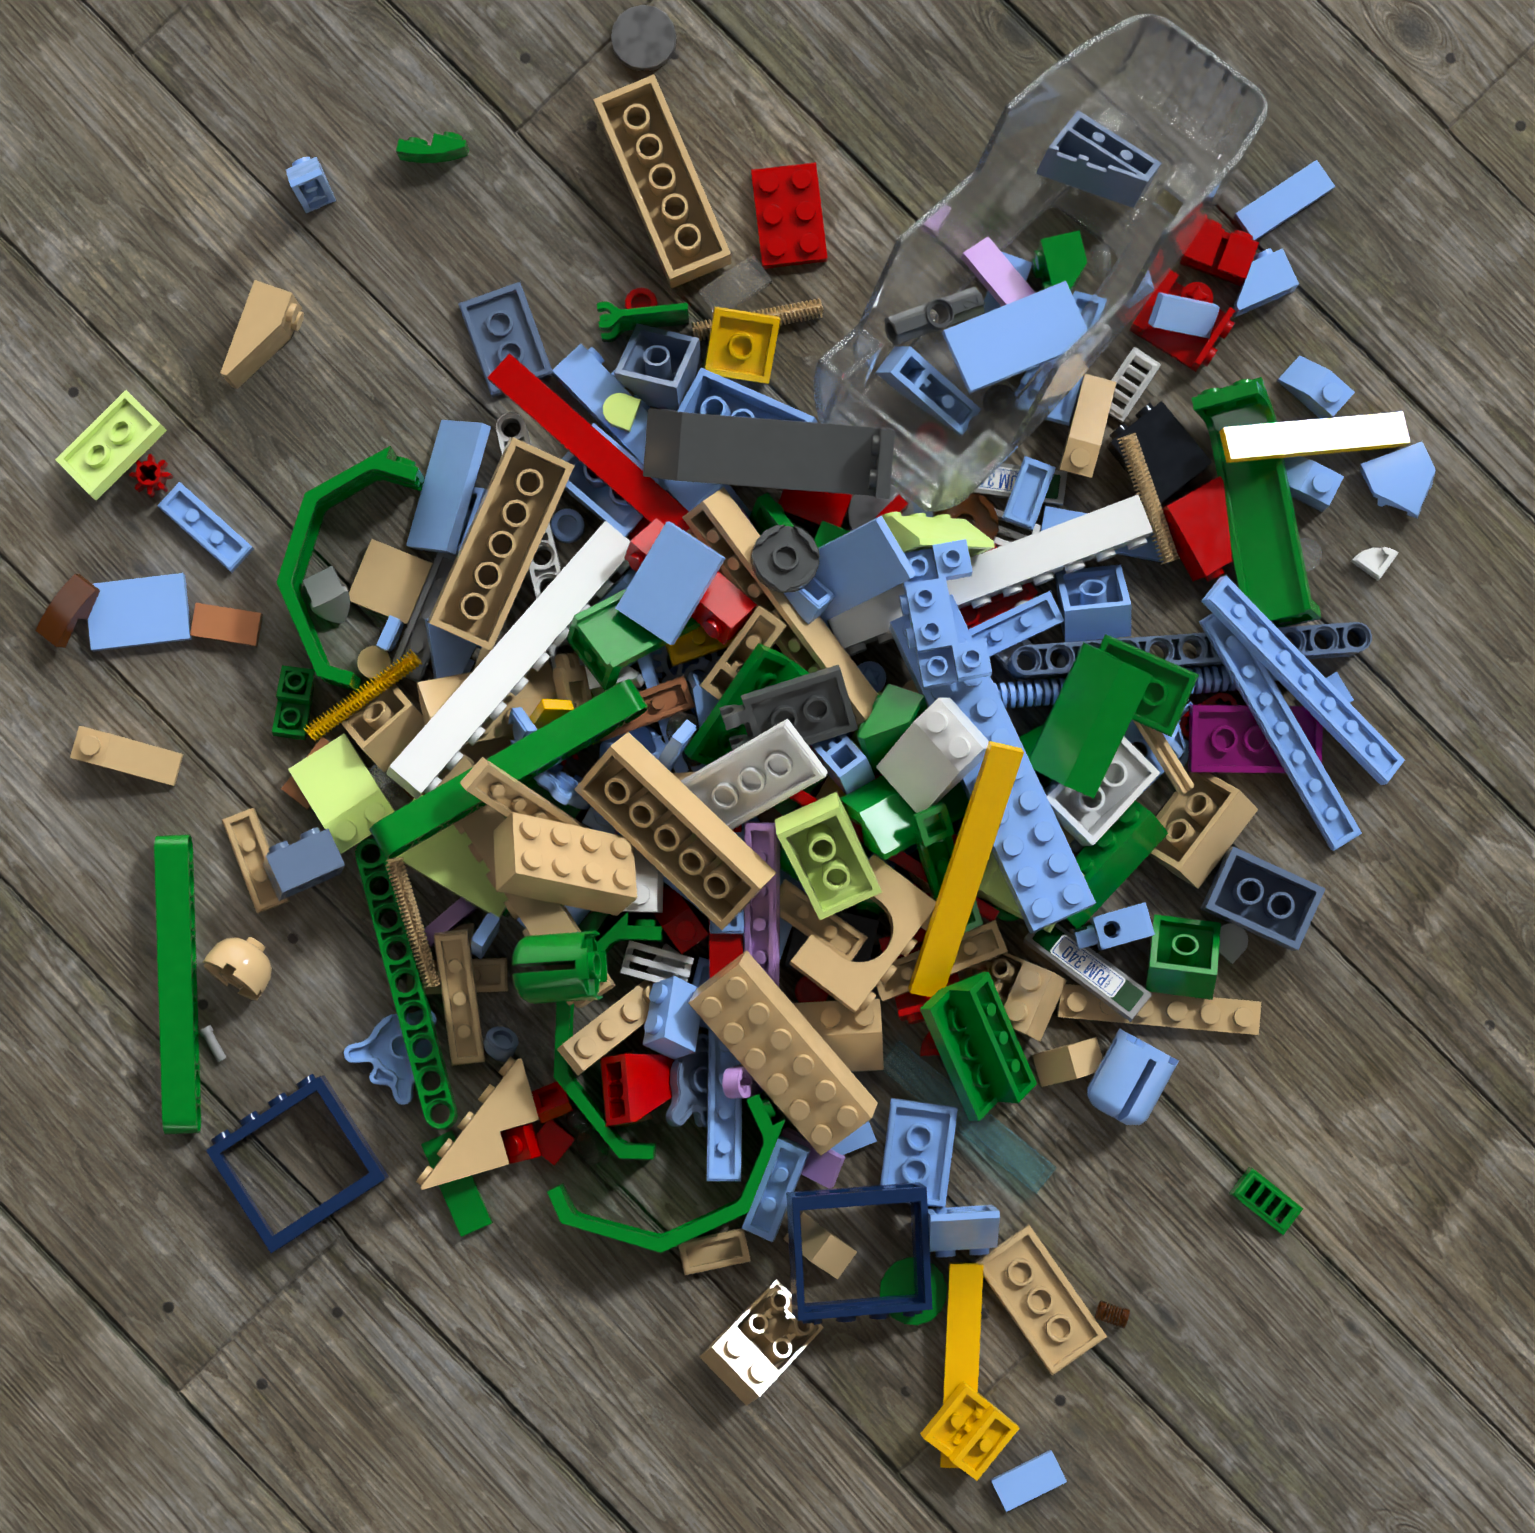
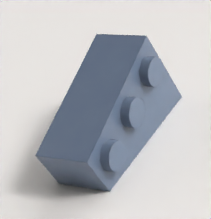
M1078 110L1048 147L1036 174L1134 208L1148 190L1162 163Z

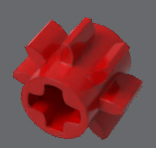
M149 454L147 461L140 462L137 460L135 462L137 465L136 472L129 473V476L139 481L134 487L138 492L147 488L148 495L154 497L157 490L168 491L165 484L167 479L173 478V475L164 471L168 465L164 459L156 464L154 456ZM150 470L157 477L154 481H151L146 475Z

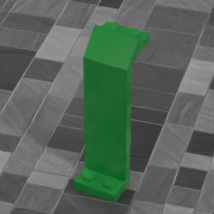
M1262 377L1252 380L1242 379L1230 386L1210 388L1202 391L1198 396L1192 397L1194 411L1206 424L1211 440L1217 476H1221L1224 481L1231 550L1239 589L1277 628L1290 627L1322 619L1319 606L1311 599L1284 458L1226 463L1219 433L1224 427L1277 423Z
M769 493L756 499L749 519L760 536L765 530L776 525L794 527L785 515L782 506L775 502ZM626 589L574 615L566 638L604 691L616 685L621 668L668 644L615 609ZM690 617L679 637L701 625Z

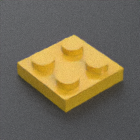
M714 306L704 369L722 377L769 384L780 317Z

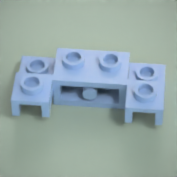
M966 539L935 544L929 549L904 553L916 575L903 583L904 595H899L902 615H909L911 628L905 629L909 649L915 648L923 690L991 676L992 668L986 639L958 643L946 582L972 576L973 571Z

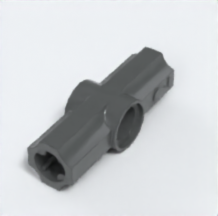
M974 286L889 316L884 319V329L888 340L896 346L980 316L985 313V302L982 294ZM931 309H934L939 315L938 323L932 320L930 316Z

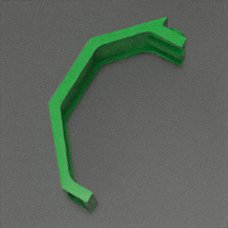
M391 446L304 494L276 581L317 676L328 684L358 692L356 689L360 688L362 680L353 672L330 666L302 597L301 589L324 516L329 509L378 481H387L421 492L425 478L419 470L420 468L415 466L416 462L397 456Z
M627 912L597 942L598 950L606 951L607 954L617 943L629 940L663 942L664 929L661 926H657L656 920L635 919V926H631V914ZM556 1002L554 1078L618 1158L654 1159L656 1157V1143L628 1142L618 1134L613 1126H606L605 1115L576 1079L571 1066L557 1050L573 1036L574 1003L569 1006L567 1002Z
M760 1094L748 1097L746 1100L762 1133L763 1145L742 1194L736 1200L664 1233H656L582 1213L575 1208L564 1183L551 1188L547 1193L562 1224L662 1253L749 1212L785 1118L772 1123L771 1118L776 1116V1113L768 1096L763 1099Z

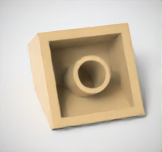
M394 683L392 687L390 686L385 692L380 693L375 699L373 698L372 701H369V704L363 705L362 709L359 708V711L352 713V716L346 717V720H343L341 723L360 748L383 772L388 770L389 766L425 726L422 713Z

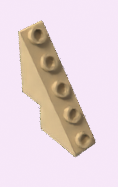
M510 1057L498 1072L503 1077L496 1087L491 1084L487 1086L478 1098L483 1104L475 1114L469 1111L457 1126L462 1132L456 1140L452 1141L448 1138L437 1153L441 1159L434 1169L428 1165L416 1180L421 1185V1190L509 1164L500 1131L539 1120L522 1058L514 1060Z

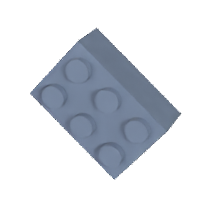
M1233 846L1226 851L1200 909L1290 951H1296L1300 948L1325 892V888Z

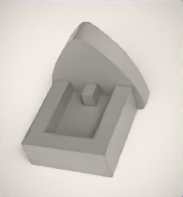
M330 566L304 579V585L312 601L310 603L312 611L325 620L344 623L350 609V596L347 587L342 586L334 567Z

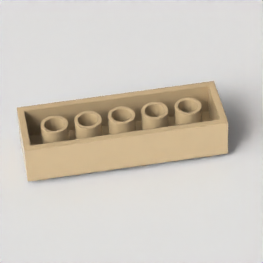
M653 74L593 99L599 121L670 288L732 264L730 250L655 75Z
M514 437L509 438L427 621L428 623L490 651L493 649L575 465Z
M629 732L607 749L574 789L721 930L738 916L777 873Z
M747 950L696 989L689 1001L690 1006L820 1156L872 1119L878 1102Z

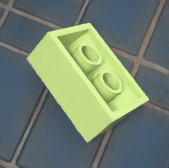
M890 512L882 515L903 553L929 549L935 544L963 539L967 541L970 558L995 548L994 541L966 519L951 518L950 514L926 517L925 513L902 516L901 512Z

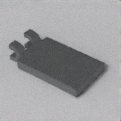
M839 665L741 695L743 705H728L719 708L726 730L744 723L747 735H736L729 738L732 751L786 719L791 722L807 745L858 730Z

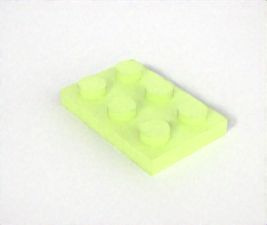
M125 390L55 460L97 501L167 430Z

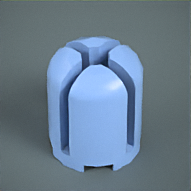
M1119 1028L1087 1087V1097L1095 1108L1116 1118L1118 1121L1126 1125H1141L1150 1116L1179 1061Z

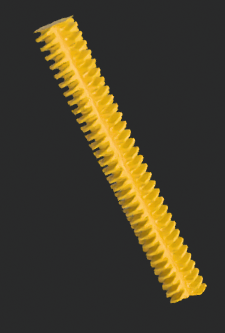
M410 649L411 654L406 652L408 656L403 654L404 659L400 657L401 661L397 659L398 663L393 662L394 666L390 664L391 668L386 667L387 671L383 669L384 673L380 671L381 676L376 674L378 678L373 676L374 681L372 679H369L371 683L366 681L368 685L363 684L364 688L359 686L361 690L356 689L357 693L353 691L354 695L350 693L351 697L346 696L347 700L343 698L344 702L339 701L341 705L336 703L338 707L333 705L334 710L329 708L331 712L326 710L327 715L323 713L324 717L319 715L321 719L316 718L317 722L313 720L314 724L309 723L311 726L306 725L308 729L304 728V730L316 742V739L319 740V737L322 738V735H326V732L329 733V730H332L333 727L335 728L343 720L345 721L346 717L352 716V713L359 711V708L362 709L363 705L366 706V703L369 704V701H372L373 698L375 699L380 693L382 694L390 686L392 687L393 683L396 684V682H399V679H403V676L406 677V674H409L410 671L413 672V669L415 670L420 664L422 665L421 660Z

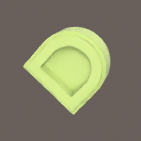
M624 393L610 395L603 405V414L606 421L613 427L630 432L640 407L641 399Z

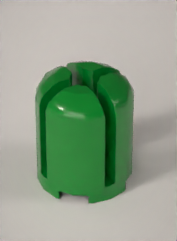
M592 930L530 935L521 939L513 952L512 966L542 967L575 964L576 969L512 974L513 983L519 996L524 1001L534 1004L581 1000L591 1001L603 998V996L597 995L600 982H607L606 951L598 950L594 937L600 935V933Z

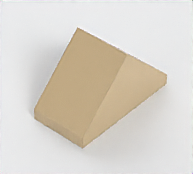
M1097 1037L1032 1054L1041 1087L1093 1074L1103 1059Z
M802 1212L800 1215L802 1255L838 1279L857 1251L809 1215ZM787 1233L783 1239L789 1244V1237Z

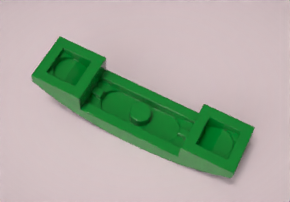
M944 802L913 815L914 834L919 856L935 901H937L954 849L951 835L955 834ZM976 899L965 932L983 925Z

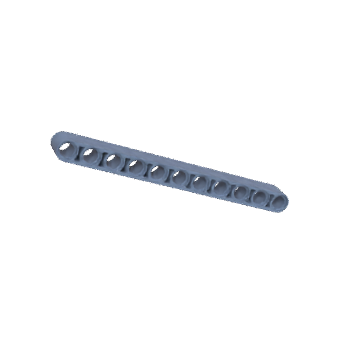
M1360 622L1278 627L1284 636L1293 640L1294 646L1307 659L1354 656L1368 648L1372 642L1370 629ZM1348 632H1353L1358 636V647H1353L1348 643ZM1205 633L1119 639L1146 652H1149L1152 645L1158 646L1163 650V659L1183 668L1223 665ZM1315 634H1320L1326 639L1327 647L1325 650L1315 645ZM1102 640L1021 646L1010 655L1007 667L1013 677L1021 680L1067 677L1083 642L1099 649ZM1184 643H1190L1196 648L1195 659H1190L1184 655L1182 650ZM1057 652L1065 657L1066 664L1064 668H1056L1052 665L1050 661L1051 653ZM1018 655H1026L1031 659V670H1022L1018 666Z

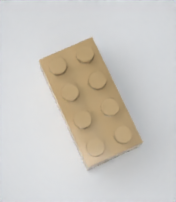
M512 812L493 830L497 892L616 916L637 899L634 846L622 835Z

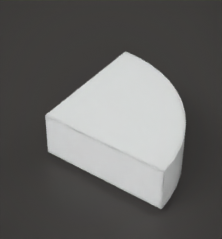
M1388 547L1369 548L1356 555L1351 562L1378 581L1399 552Z

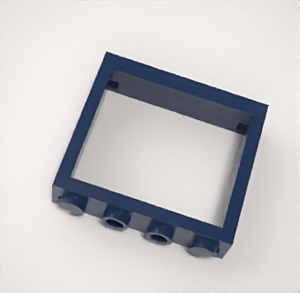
M311 1074L296 1084L299 1090L288 1097L285 1092L268 1102L270 1109L261 1115L254 1111L239 1121L242 1126L231 1134L228 1129L211 1139L213 1146L206 1150L270 1253L282 1248L389 1178V1175L325 1075L315 1078L314 1074ZM318 1091L369 1173L274 1235L223 1152Z
M920 1182L786 1192L792 1315L798 1321L802 1320V1324L813 1323L817 1325L821 1324L822 1319L836 1318L837 1322H852L856 1320V1316L869 1315L870 1319H886L890 1317L889 1313L903 1312V1316L914 1317L915 1314H923L922 1310H933L926 1186ZM910 1202L915 1294L805 1303L800 1211Z

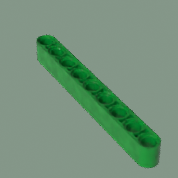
M627 679L489 757L487 760L524 784L640 717L649 707L632 680ZM472 768L384 817L369 829L387 859L397 857L487 805L466 791L460 784Z
M190 834L156 836L154 842L162 1125L165 1135L200 1133L193 842Z
M365 839L356 848V861L426 1122L431 1127L447 1130L456 1123L458 1111L425 988H423V980H420L422 976L419 977L421 972L418 973L420 968L417 969L416 957H413L415 953H412V950H414L411 949L413 945H410L412 941H408L411 937H407L410 933L406 934L407 930H409H405L407 925L404 926V923L406 921H402L405 917L401 918L404 913L400 914V911H403V909L399 910V907L402 906H398L400 901L396 902L399 897L395 898L398 893L394 894L397 890H393L396 886H392L394 882H390L393 878L389 879L392 874L388 875L391 870L387 871L389 866H385L388 864L386 862L388 859L380 849L381 855L379 860L371 864L366 863L364 860L365 852L370 848L376 847L380 849L375 839ZM380 879L388 880V891L381 896L374 895V883ZM388 911H394L398 915L397 923L391 928H385L381 924L382 916ZM397 943L405 944V956L400 960H392L390 957L391 947ZM405 975L413 976L415 980L414 988L408 993L400 992L398 988L399 980ZM412 1008H421L424 1014L423 1020L417 1025H410L407 1021L408 1012ZM422 1040H429L432 1044L431 1054L425 1058H419L415 1053L416 1045ZM431 1072H436L441 1077V1084L434 1091H429L424 1086V1079ZM439 1105H446L450 1111L449 1119L444 1123L438 1124L433 1119V1111Z

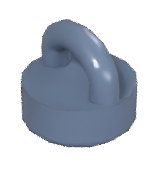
M497 1026L488 1030L483 1045L484 1050L489 1056L500 1062H506L510 1057H513L519 1041L513 1031Z

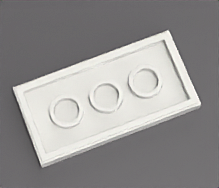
M786 719L684 778L681 782L733 830L823 779L828 771L791 722Z

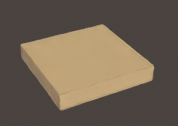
M371 539L349 591L350 602L388 618L391 615L400 619L403 624L408 625L433 563Z

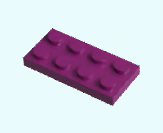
M1189 705V772L1286 773L1247 705ZM1289 706L1322 763L1323 726L1304 706Z

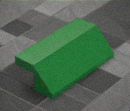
M1083 642L1029 756L1033 769L1068 788L1095 798L1150 683L1152 675L1119 660L1112 654Z
M758 643L684 752L690 759L705 765L731 752L732 748L729 738L736 735H747L744 723L726 730L719 708L728 705H743L741 695L810 673L783 653Z
M883 775L840 798L847 814L861 824L864 846L882 859L886 860L916 843L913 827V815L916 812ZM959 782L938 803L944 802L946 804L951 823L965 816L969 800Z
M981 972L938 990L920 1008L969 1121L979 1122L998 1102L1019 1103L1037 1085L989 972Z

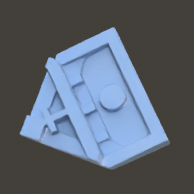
M1423 442L1413 444L1360 465V472L1373 497L1378 498V506L1388 505L1406 511L1408 516L1418 518L1422 504L1433 485L1436 471Z

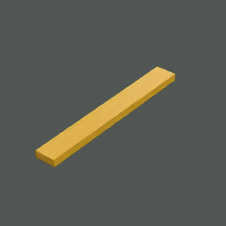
M992 741L988 742L908 986L909 992L912 994L932 997L938 990L947 986L1024 754L1022 748Z

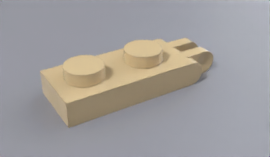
M576 653L557 654L555 657L556 668L553 670L558 700L572 701L575 709L593 699L589 689L585 666L580 665L579 657Z

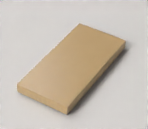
M1029 1224L999 1244L997 1248L989 1251L990 1254H986L974 1262L984 1265V1279L1051 1375L1060 1371L1107 1337Z

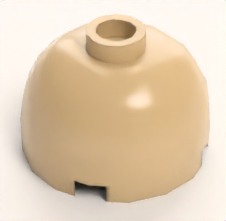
M236 937L226 938L217 943L203 961L205 969L226 986L229 983L241 989L238 994L251 1000L259 999L271 978L272 967L270 960L263 953L265 946L252 937H248L246 941Z

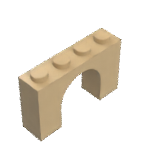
M875 854L868 861L882 893L870 899L884 910L890 922L891 937L886 950L873 960L853 962L842 958L811 934L790 961L791 966L852 1013H855L858 1008L865 1011L877 996L872 992L873 988L879 981L886 984L894 974L897 967L893 965V962L899 954L906 957L918 942L913 936L920 927L927 930L936 904L935 900Z

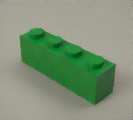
M1136 800L1093 846H1085L1075 857L1096 902L1092 907L1064 919L1075 929L1081 928L1168 834L1155 815Z

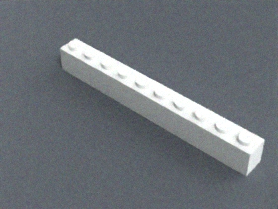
M1139 495L971 557L972 576L946 581L949 595H953L959 609L972 605L973 609H977L991 603L990 597L1003 593L1004 597H1009L1023 590L1022 585L1034 581L1035 586L1041 585L1054 579L1053 574L1065 569L1066 574L1084 568L1085 561L1096 558L1097 562H1101L1116 555L1115 550L1127 546L1128 550H1133L1147 544L1146 538L1150 537L1153 530ZM903 583L827 620L829 629L849 656L867 650L866 644L878 640L879 644L894 640L889 626L891 621L904 616L902 615L899 595H904Z
M605 521L389 766L386 774L415 799H418L423 793L426 794L437 788L442 782L438 778L439 774L445 768L451 771L464 756L460 750L468 742L473 746L486 731L481 726L489 717L495 721L507 707L503 702L510 693L517 696L529 682L525 678L532 668L538 672L550 658L546 653L553 644L559 647L566 640L569 632L568 626L572 623L574 615L590 608L589 602L596 595L601 599L614 584L609 579L616 571L622 575L630 565L624 557L630 541Z

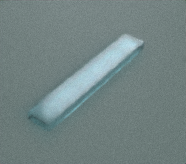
M898 1041L884 1058L883 1071L921 1102L957 1106L955 1129L1035 1194H1037L1056 1170V1166L989 1112L979 1122L969 1121L953 1083L901 1041Z

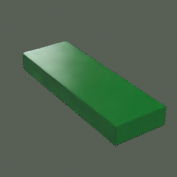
M453 1130L421 1144L431 1168L434 1169L440 1161L441 1157L437 1153L447 1139L456 1140ZM473 1175L439 1185L461 1237L493 1223Z

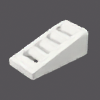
M1136 347L1132 348L1111 380L1134 394L1130 398L1115 388L1113 396L1126 404V407L1123 410L1114 403H1111L1109 415L1121 423L1124 422L1161 366L1159 362ZM1132 361L1149 371L1146 375L1130 365ZM1126 372L1142 382L1140 386L1123 377L1124 373Z

